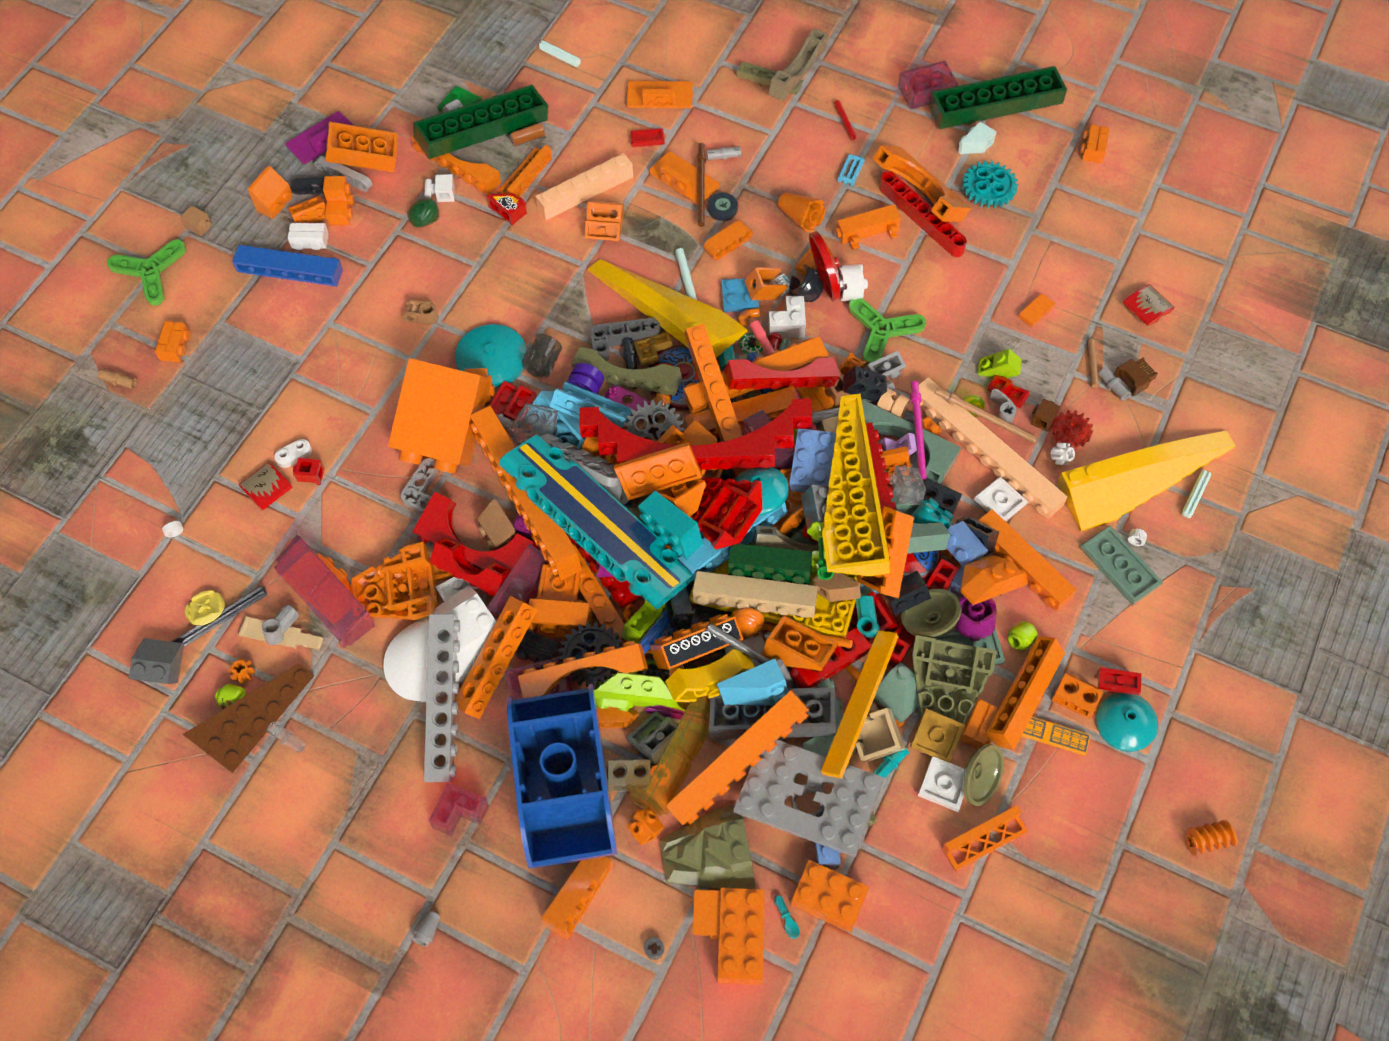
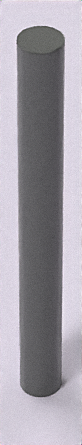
M709 623L706 626V631L757 662L763 664L770 661L767 657L713 624Z

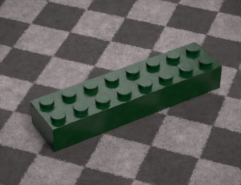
M1056 66L932 91L929 107L940 130L1063 104L1067 88Z
M532 84L413 122V137L430 160L547 121L549 105Z

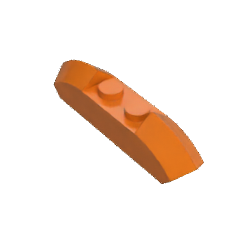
M597 707L600 729L629 728L639 715L633 708H629L628 711H621L616 707H609L607 709Z

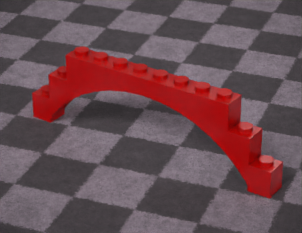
M811 398L792 399V403L774 420L744 436L714 444L690 445L700 470L775 467V448H794L793 429H812ZM599 407L580 408L579 428L581 438L598 437L599 454H617V464L677 446L634 435L608 420L600 412Z

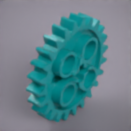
M984 161L983 165L977 162V166L972 165L971 169L968 168L967 172L964 173L962 190L965 191V196L969 195L968 200L974 199V204L979 202L980 207L985 204L988 209L992 205L995 209L997 204L1003 207V203L1008 204L1009 200H1013L1018 188V179L1014 178L1015 173H1011V168L1006 170V165L999 166L1000 162L996 165L993 164V161L990 164Z

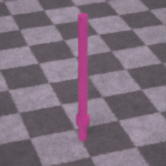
M912 381L910 400L913 404L919 479L923 480L927 478L920 407L922 397L921 393H919L918 381Z

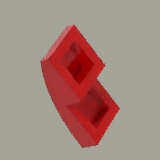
M995 375L987 386V390L990 392L993 389L1001 391L1018 408H1021L1030 396L1028 390L1014 386L1012 380L999 375Z

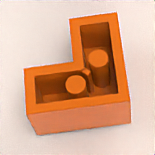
M325 176L323 191L327 200L325 216L329 226L350 225V218H353L352 205L355 204V197L351 194L350 183L347 182L346 176Z

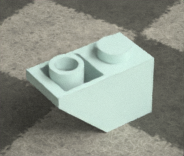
M979 122L970 129L966 136L960 139L958 153H984L994 143L997 131Z

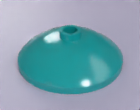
M773 467L749 468L741 472L734 479L735 481L748 480L749 482L756 480L762 483V511L759 516L774 512L787 499L789 492L787 479L782 472Z
M1121 692L1114 693L1106 697L1097 709L1095 721L1099 734L1110 746L1125 752L1140 751L1148 747L1157 735V715L1153 707L1138 695ZM1128 714L1132 715L1134 719H1129Z

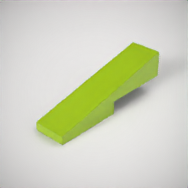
M645 600L644 605L624 625L621 637L629 642L635 641L638 644L666 610L665 604L655 609Z

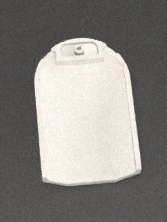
M470 585L436 607L433 614H454L457 616V620H460L461 628L460 632H457V640L460 641V651L456 653V661H459V673H456V681H458L459 686L464 683L496 623L492 614ZM429 616L420 618L398 633L389 644L384 656L383 667L388 684L399 696L407 700L427 701ZM444 631L440 635L441 641L449 639V631ZM447 651L440 654V661L445 662L448 660L449 653ZM443 672L439 676V681L444 683L448 680L447 672ZM441 693L438 699L445 696L447 693Z

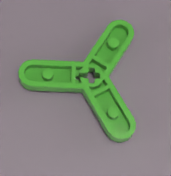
M172 240L147 260L114 255L107 260V266L114 273L141 277L146 300L150 305H159L165 299L160 273L186 253V246L181 240Z
M862 298L852 299L849 303V312L871 331L863 354V361H867V365L882 358L889 337L920 333L926 326L925 317L919 314L885 319Z

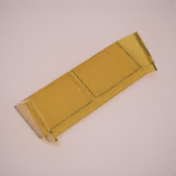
M707 696L697 697L696 701L688 702L689 705L645 790L628 784L632 803L644 809L650 808L661 817L664 813L668 814L669 809L666 805L678 795L692 767L690 762L695 761L709 733L710 700Z

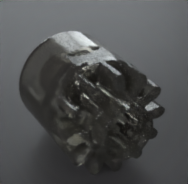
M534 335L522 360V367L527 368L526 371L532 376L542 378L544 375L548 377L562 351L561 344L549 335Z

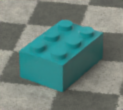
M654 491L638 506L641 513L640 517L644 524L663 541L664 545L670 546L677 556L681 555L687 560L703 545L697 522L657 491Z

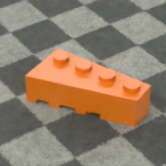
M606 856L578 861V866L575 870L571 871L567 882L560 889L541 918L545 928L568 941L613 867L612 860Z

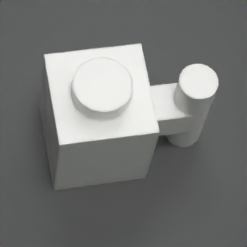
M435 175V184H432L431 179H426L424 197L430 199L431 194H436L437 202L454 201L455 183L453 175Z

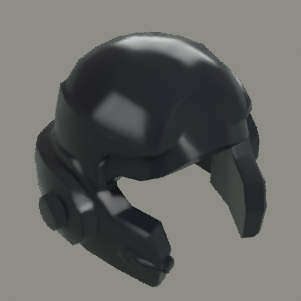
M804 264L803 267L807 272L805 279L800 284V280L797 277L791 276L789 294L791 296H804L805 302H814L823 293V281L818 270Z

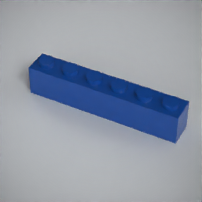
M242 245L238 246L232 261L236 271L239 273L336 287L343 272L340 260L336 258Z

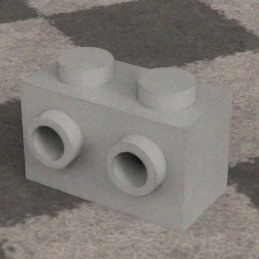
M896 351L869 363L864 369L885 375L886 379L890 377L892 380L900 376V371L907 366L899 351Z

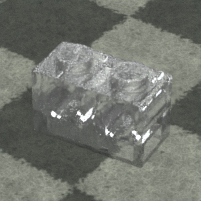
M895 466L894 474L892 473L890 476V484L894 488V495L897 497L899 504L920 505L923 502L926 488L918 468Z

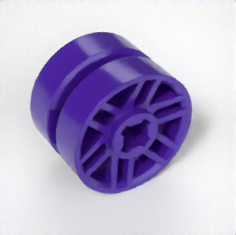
M577 363L574 365L566 382L598 394L604 382V376L592 365Z

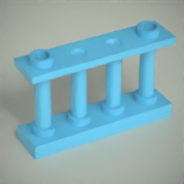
M566 381L562 390L555 389L549 406L578 419L581 407H599L600 412L608 420L622 429L623 424L630 421L626 416L632 415V408Z

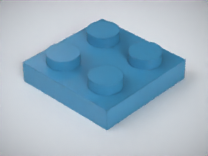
M722 279L724 312H743L744 310L759 308V300H751L745 279Z

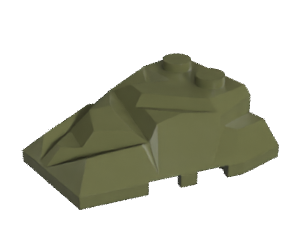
M915 635L912 659L921 718L926 708L965 725L975 706L974 703L979 694L982 693L987 679L994 671L997 650Z
M735 805L717 808L700 817L691 825L688 824L659 840L667 883L694 887V885L703 886L713 890L714 888L755 889L752 860L742 815L734 813Z

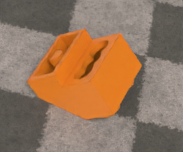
M589 201L587 203L585 238L620 241L624 219V203Z

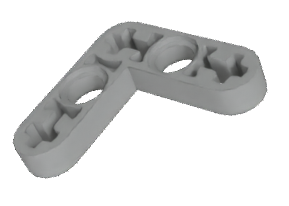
M427 458L423 460L401 492L403 504L420 513H423L425 508L421 507V504L431 499V496L425 494L439 471L434 469V459ZM418 479L425 480V483L423 485H415V482ZM411 495H413L414 499L409 498V499L407 500V498H406L407 496L410 497Z

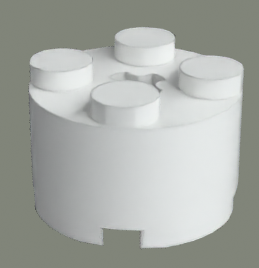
M862 264L837 267L840 278L839 300L863 299L864 289H867L868 282L863 276Z

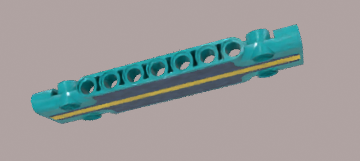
M539 435L528 439L500 459L499 466L511 477L516 478L515 485L518 489L526 491L529 499L618 581L624 582L627 580L631 593L643 595V598L655 609L664 605L694 578V575L677 560V554L670 549H665L663 541L576 462L572 460L567 461L563 458L564 453L561 449L551 447Z

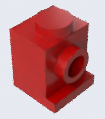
M298 458L297 464L293 467V475L298 482L321 485L325 468L321 460Z

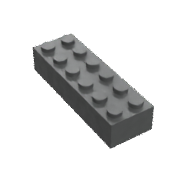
M835 687L788 689V692L794 691L810 710L807 712L809 716L801 724L796 722L791 727L793 731L787 737H826L836 735L837 697ZM721 695L710 698L709 731L712 738L739 739L775 704L725 705Z

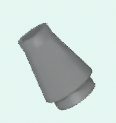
M429 911L424 920L413 931L414 936L412 940L421 946L428 947L429 943L433 942L441 917Z

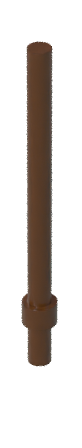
M699 143L696 160L698 163V226L703 227L705 225V163L707 155L705 153V144Z

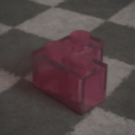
M447 783L429 819V823L432 828L452 836L461 817L481 824L489 804L486 798Z

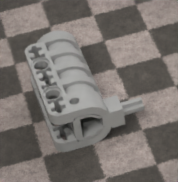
M549 433L541 436L551 447L561 449L564 453L563 458L567 461L572 460L576 462L623 506L629 501L614 470L615 464L609 465L605 459L593 457L590 452L583 449L578 450L575 445L568 442L563 443L560 438Z

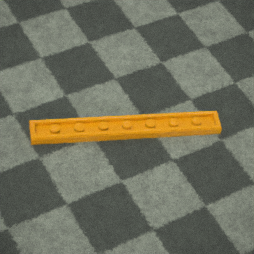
M877 632L821 769L823 775L842 779L898 640L897 633Z

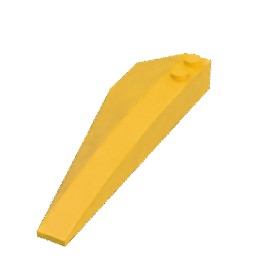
M600 259L588 268L591 274L647 317L655 318L660 322V327L687 347L688 344L684 336L685 330L701 324L705 325L715 357H718L748 332L745 327L723 311Z
M854 394L841 396L822 538L827 572L875 576L890 574V561L861 395Z
M1227 431L1172 441L1062 472L1056 484L1059 490L1067 496L1065 502L1079 530L1084 531L1116 521L1125 513L1134 510L1138 505L1147 502L1151 497L1162 493L1180 482L1184 477L1193 474L1197 469L1206 466L1210 461L1235 448V444Z

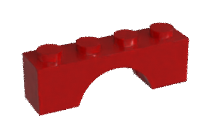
M446 537L435 542L429 562L435 565L437 569L445 570L455 578L462 579L471 586L478 587L486 591L487 594L496 597L506 591L512 570L496 562L485 569L473 567L465 559L462 545Z

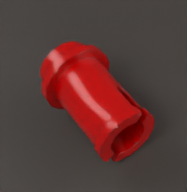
M773 332L768 336V340L774 351L778 350L779 343L782 342V338L779 333Z

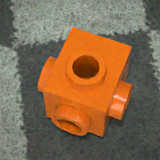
M650 808L642 811L640 809L636 810L630 816L631 820L626 825L632 836L636 838L641 846L653 841L665 828Z

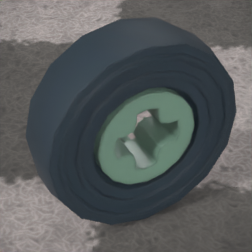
M717 193L711 196L708 201L709 215L715 220L727 221L737 214L738 202L729 193Z

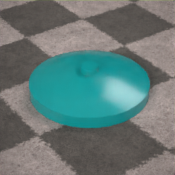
M498 324L483 325L469 331L459 341L455 350V362L458 370L465 372V369L487 368L488 375H492V385H494V388L500 387L504 381L511 383L523 372L528 358L523 338L515 330Z

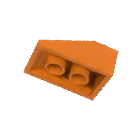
M783 616L767 638L762 655L770 660H782L785 666L822 671L837 648L838 643Z

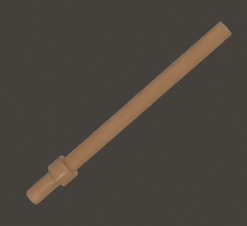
M938 387L935 390L934 394L946 399L947 403L951 405L956 404L1031 443H1035L1036 436L958 398L959 395L953 392L950 394Z

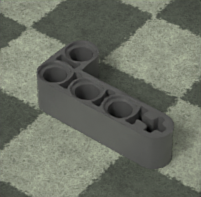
M645 318L595 325L591 328L593 350H596L605 361H608L610 358L609 347L623 345L622 339L626 337L633 338L634 343V341L660 334V322L655 318Z

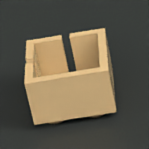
M885 708L869 714L870 717H866L858 737V741L863 740V743H856L861 762H869L905 750L891 709Z

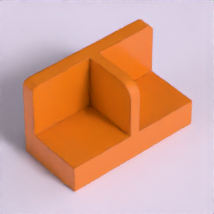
M694 891L693 935L710 936L711 940H719L721 891Z

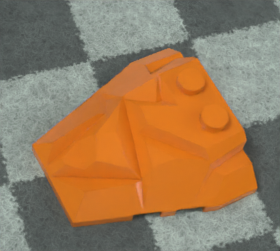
M424 542L401 548L399 554L392 558L386 557L383 559L384 563L375 568L372 566L351 579L355 616L416 620L434 614L435 606L438 604L434 568L429 563V554Z

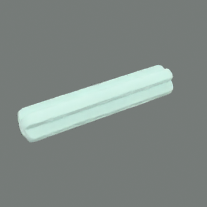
M544 40L539 43L540 50L575 67L581 64L579 57Z
M1202 470L1181 512L1182 516L1191 518L1211 477L1210 472Z

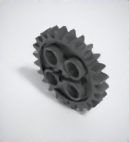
M654 400L651 401V405L644 401V407L637 404L638 411L631 409L633 416L627 415L626 418L630 421L623 424L628 427L626 431L642 438H651L653 441H655L653 434L648 432L651 431L648 415H651L654 427L656 429L659 428V431L656 432L658 440L661 434L666 432L672 425L680 432L685 431L684 428H679L683 424V421H677L680 414H673L675 408L668 410V403L663 407L661 400L658 402V405H655ZM658 414H662L666 419L664 423L657 424L655 417ZM639 420L647 422L645 429L640 430L637 428Z

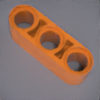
M738 220L709 238L703 248L714 260H719L747 242L752 237L753 231L743 221Z

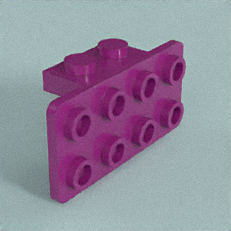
M338 111L286 142L285 145L302 164H307L326 152L329 122L354 125Z

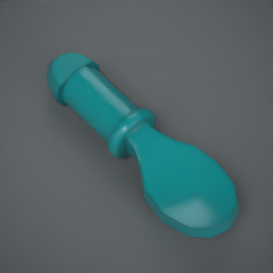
M776 895L774 897V904H776L781 918L785 919L784 930L790 938L797 939L800 935L799 926L790 917L791 912L788 911L783 897Z

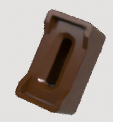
M1144 357L1136 362L1130 359L1119 365L1114 372V376L1122 379L1131 389L1132 396L1147 389L1151 381L1158 375L1144 360Z

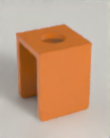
M754 268L745 279L751 300H777L787 289V285L763 284L774 280L780 273V268Z

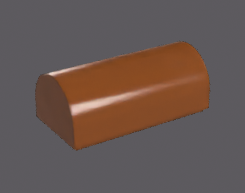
M539 123L510 133L509 138L515 147L544 137L545 131L543 125Z

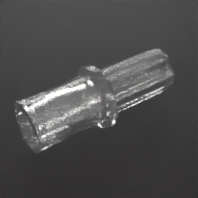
M276 721L269 725L268 733L280 740L282 745L286 744L297 753L304 750L305 742L293 735V731L286 730Z

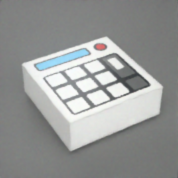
M782 274L770 281L769 285H787V289L781 295L783 296L789 292L790 280L785 274Z

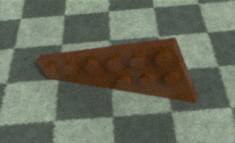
M298 663L182 735L233 773L311 681L314 675Z

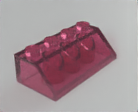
M531 544L527 546L487 607L496 621L510 596L529 605L530 599L537 597L542 566L549 563L547 560H544L541 552Z

